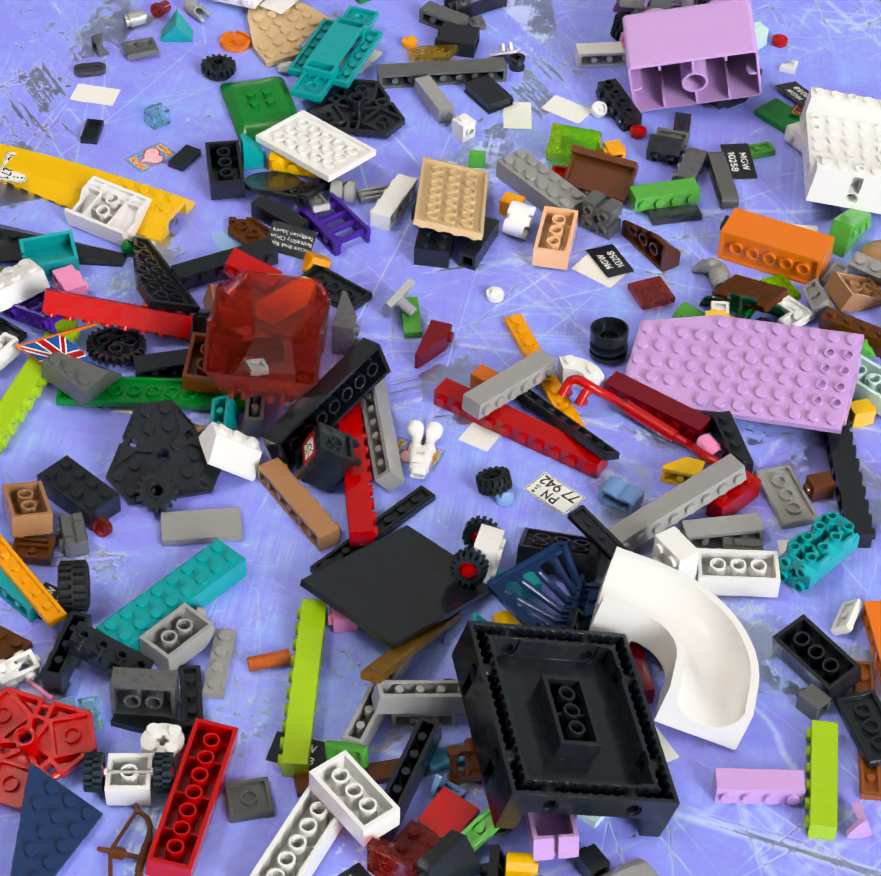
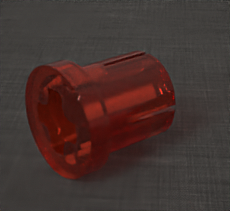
M163 0L159 3H153L150 11L155 18L159 19L165 13L171 11V5H169L170 3L167 0Z

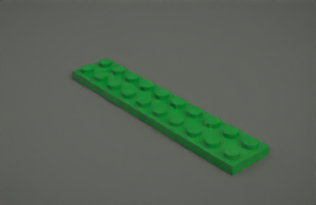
M122 376L87 403L85 407L135 408L136 404L172 399L181 410L211 411L212 398L230 394L239 412H245L248 381L223 380L220 395L182 390V378ZM58 389L56 405L82 406Z

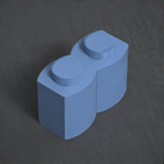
M610 476L599 489L597 499L606 506L615 507L619 512L630 515L643 502L644 491L638 486L627 484L621 478Z

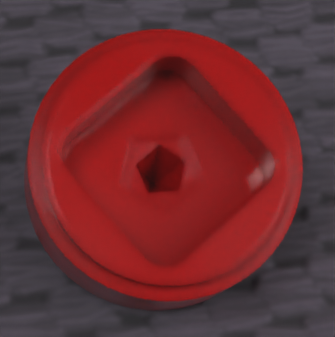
M776 34L772 37L773 46L778 48L787 46L788 38L785 35Z
M633 125L630 127L629 135L634 139H643L646 136V128L642 125Z

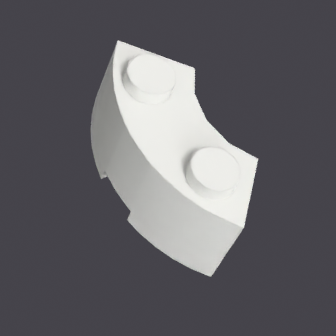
M573 355L559 356L557 373L562 384L567 377L580 375L598 386L604 387L605 376L598 366ZM578 384L573 385L574 387H577L580 390L583 389V387L579 386Z

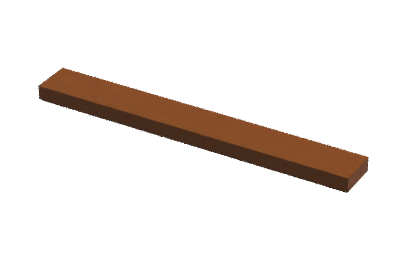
M856 661L861 666V681L853 686V694L871 690L875 691L874 663ZM857 749L860 799L881 801V766L867 768Z

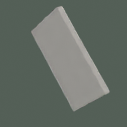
M790 464L754 471L753 475L761 479L760 490L782 530L812 524L819 517Z
M240 507L161 512L162 546L212 543L217 538L222 542L242 541Z

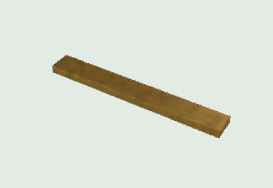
M461 612L456 613L394 650L390 648L361 671L360 679L378 684L460 620Z

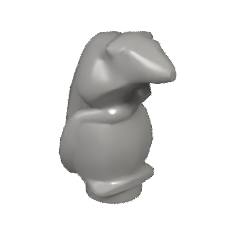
M702 258L692 268V272L709 275V281L714 290L730 278L728 267L715 258Z

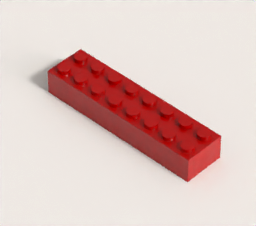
M199 718L195 719L146 859L145 875H194L237 745V727Z

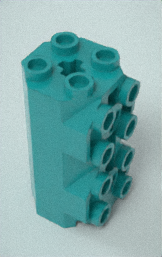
M834 511L821 514L812 522L811 530L804 531L802 534H797L787 542L786 551L778 557L781 581L798 593L811 588L858 548L860 536L858 532L854 533V524Z

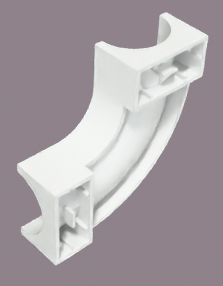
M616 547L600 586L589 631L626 634L629 644L631 641L642 645L658 659L664 670L665 683L660 691L654 721L736 750L753 718L759 686L758 660L747 632L733 612L716 595L696 580L656 560Z

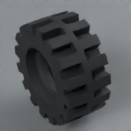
M488 467L489 469H483L482 472L480 471L476 474L477 488L483 496L500 495L512 488V479L507 467Z

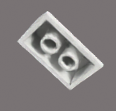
M212 421L198 437L207 464L254 481L262 454L258 440L255 437H249L238 430H232L223 424H217Z

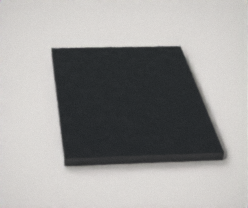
M408 525L301 579L300 583L301 587L393 650L491 594L486 583H478L475 587L472 583L471 587H467V583L462 586L460 585L461 581L455 582L456 577L452 578V572H450V565L454 555Z

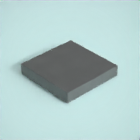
M268 776L224 783L230 823L275 816Z

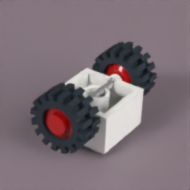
M478 515L476 519L472 517L470 521L468 520L462 535L464 545L468 544V546L464 550H458V553H455L451 562V577H456L455 582L457 583L461 581L460 585L462 586L467 583V587H471L472 583L474 587L478 583L487 584L491 577L494 578L496 576L507 539L503 538L505 530L500 529V527L497 528L498 524L497 522L492 523V518L486 520L487 516L483 515L481 519L480 515Z
M85 752L83 790L84 792L102 793L105 790L106 805H134L135 803L138 805H151L152 791L154 793H170L174 782L173 752H155L154 760L153 753H108L107 768H105L104 752Z

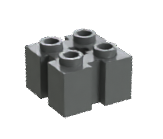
M594 189L583 198L582 211L584 214L581 215L580 227L591 232L596 230L597 235L607 240L611 239L620 231L621 219L618 217L622 214L623 203L614 198L606 199V194Z

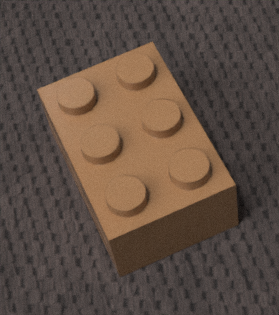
M42 481L2 484V507L12 538H23L33 535L42 536L53 533V513Z

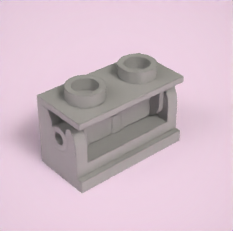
M817 278L801 287L812 310L819 319L828 306L835 309L826 290L822 289Z

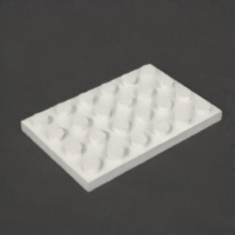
M304 110L256 135L258 143L327 182L336 179L376 156V149Z

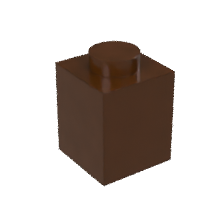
M829 471L807 475L803 489L811 502L833 498L836 483Z

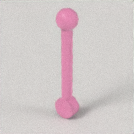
M31 678L29 682L23 680L46 696L48 701L55 700V695L46 692L32 681Z

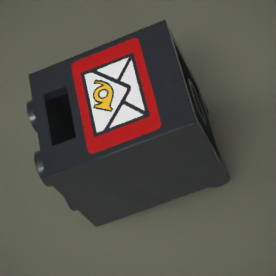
M318 422L295 451L296 478L304 483L331 492L352 465L356 467L361 466V459L354 456V448L360 446L359 441L352 438L350 434Z

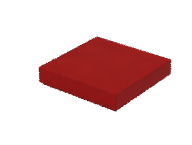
M443 787L417 819V822L442 839L452 829L461 833L478 816L480 810L451 790Z

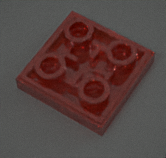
M660 276L628 283L627 289L642 310H649L675 302V296Z

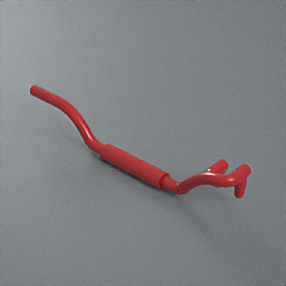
M571 375L567 377L557 394L564 398L572 396L573 391L571 387L574 384H578L583 387L574 402L579 407L586 406L588 404V396L595 394L620 408L623 414L671 443L676 442L709 465L720 460L679 434V430L633 402L621 399L583 376Z

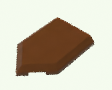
M229 217L227 233L242 245L268 238L270 228L254 217H246V219Z

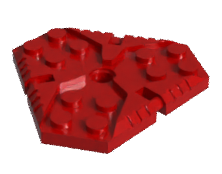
M5 687L0 691V805L21 811L30 765H35L46 774H48L47 772L50 769L54 768L55 771L49 776L55 780H58L60 777H66L69 772L71 773L83 763L85 752H97L95 728L91 711L54 700L49 704L46 703L44 697Z

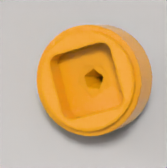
M405 36L402 38L403 48L411 50L417 47L418 40L416 37Z

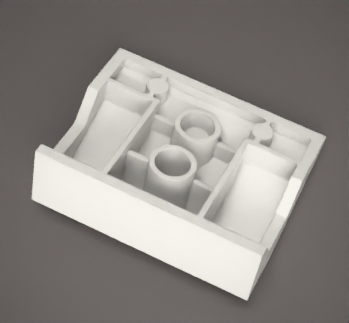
M93 175L82 188L78 203L72 210L65 208L64 212L69 225L121 246L125 239L131 241L133 236L136 235L152 200L147 196Z

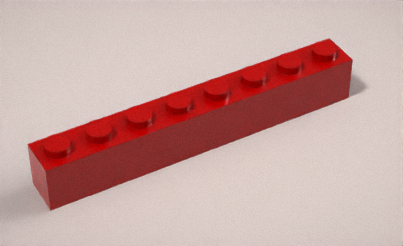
M45 288L41 309L45 316L49 317L61 315L64 316L63 319L71 321L78 318L87 324H93V321L100 322V325L104 327L116 325L119 326V329L126 331L133 328L137 329L138 333L148 334V331L155 332V335L159 337L172 335L173 339L176 340L189 339L193 320L191 314L175 311L169 312L164 309L154 310L148 306Z

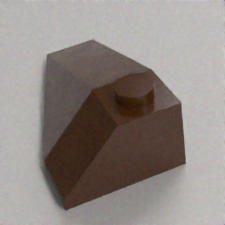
M622 221L621 235L661 272L679 266L681 252L673 244L660 235L632 222Z

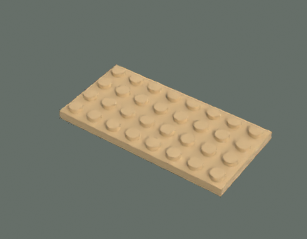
M423 157L413 225L420 228L434 229L437 232H448L454 236H465L471 240H482L489 172Z

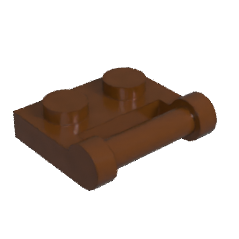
M33 535L23 538L15 537L12 549L24 563L50 565L55 547H57L58 536Z

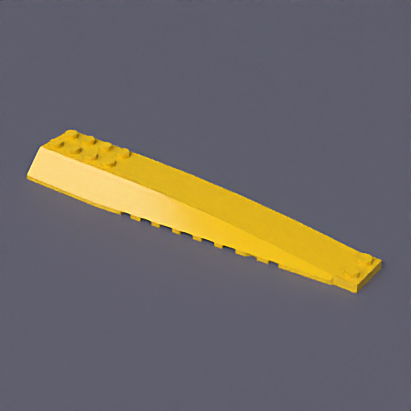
M0 144V168L7 153L16 152L3 167L27 176L24 183L0 182L4 184L8 182L18 190L21 188L25 189L30 195L37 194L45 201H48V199L54 201L57 206L61 207L63 205L72 210L80 200L82 188L93 175L151 198L152 201L136 235L157 243H161L169 235V222L178 212L188 214L195 206V202L187 198L133 180L46 154Z

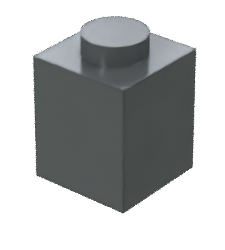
M812 683L797 693L795 708L810 720H819L829 712L832 698Z

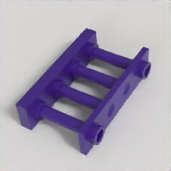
M333 192L329 193L330 209L336 213L322 219L317 218L316 215L326 211L313 213L306 206H297V214L309 220V229L317 232L316 238L334 256L341 254L343 243L361 237L366 243L370 242V227ZM340 218L345 221L331 228L325 225ZM350 227L354 230V232L342 237L335 235V233Z
M45 291L21 305L14 304L8 309V315L11 319L51 334L57 333L54 324L64 317L61 315L49 317L45 316L44 312L39 313L42 311ZM41 302L40 304L36 305L35 307L29 309L30 307L34 306L35 304Z

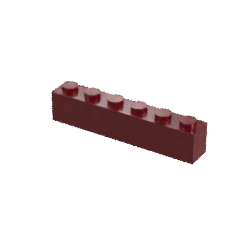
M616 371L604 382V389L625 401L633 402L679 430V434L695 443L699 436L710 432L711 417L629 376Z

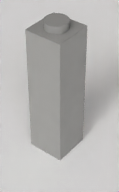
M426 75L415 78L414 92L439 124L451 121L454 118V106L431 76Z

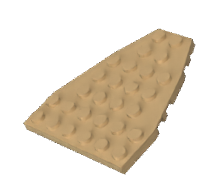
M297 1L283 14L264 8L260 4L255 9L248 8L247 21L253 52L266 68L282 62L293 61L302 49L298 46L319 26L324 18L333 19L301 1Z

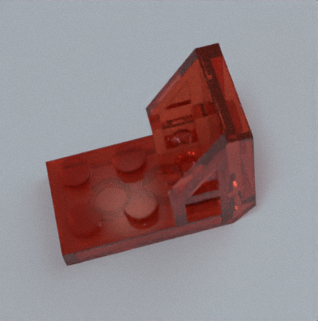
M411 820L392 842L386 838L372 837L367 843V871L375 876H417L418 872L414 863L443 837L414 820Z

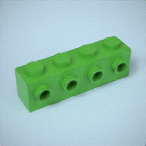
M694 177L629 186L628 201L634 212L699 203L701 189Z

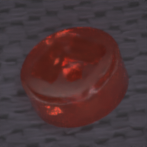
M99 517L92 524L94 533L101 538H105L112 533V524L105 517Z

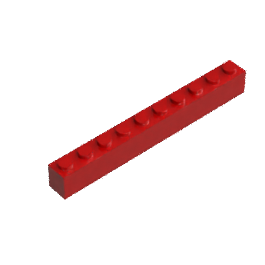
M445 378L434 390L435 405L595 479L608 465V461L602 460L562 430L504 404L489 415L479 420L462 410L463 394L471 389L453 380Z
M360 402L337 423L338 430L352 435V438L359 441L360 446L354 448V456L360 458L362 463L359 467L352 465L343 476L350 547L367 546L374 542V537H378L377 525H373V523H376V512H372V510H375L374 498H370V496H373V485H369V483H372L371 471H367L370 470V459L366 458L369 457L368 445H364L367 444V433H363L366 431L365 422L362 420L364 416L362 408H360Z

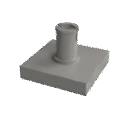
M409 278L385 303L380 314L386 318L395 307L399 306L410 317L417 308L406 299V296L411 291L415 282Z

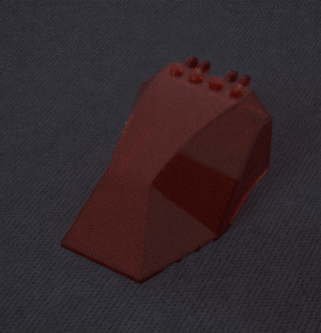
M245 271L239 274V278L234 276L232 281L227 279L225 284L220 282L216 287L213 306L206 325L203 371L220 391H225V394L229 395L230 399H234L236 393H241V400L258 395L268 399V403H273L275 398H280V405H285V401L293 402L298 400L316 386L320 379L332 296L323 287L320 279ZM263 358L269 367V374L257 377L250 376L244 367L245 360Z

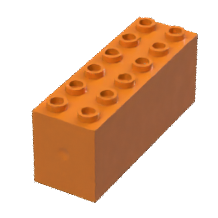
M735 207L721 230L717 258L806 285L815 278L820 281L830 265L835 237Z

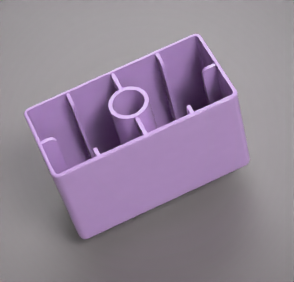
M712 0L706 4L671 9L653 8L643 13L630 14L623 17L625 54L631 98L640 112L759 96L762 93L758 48L750 0Z

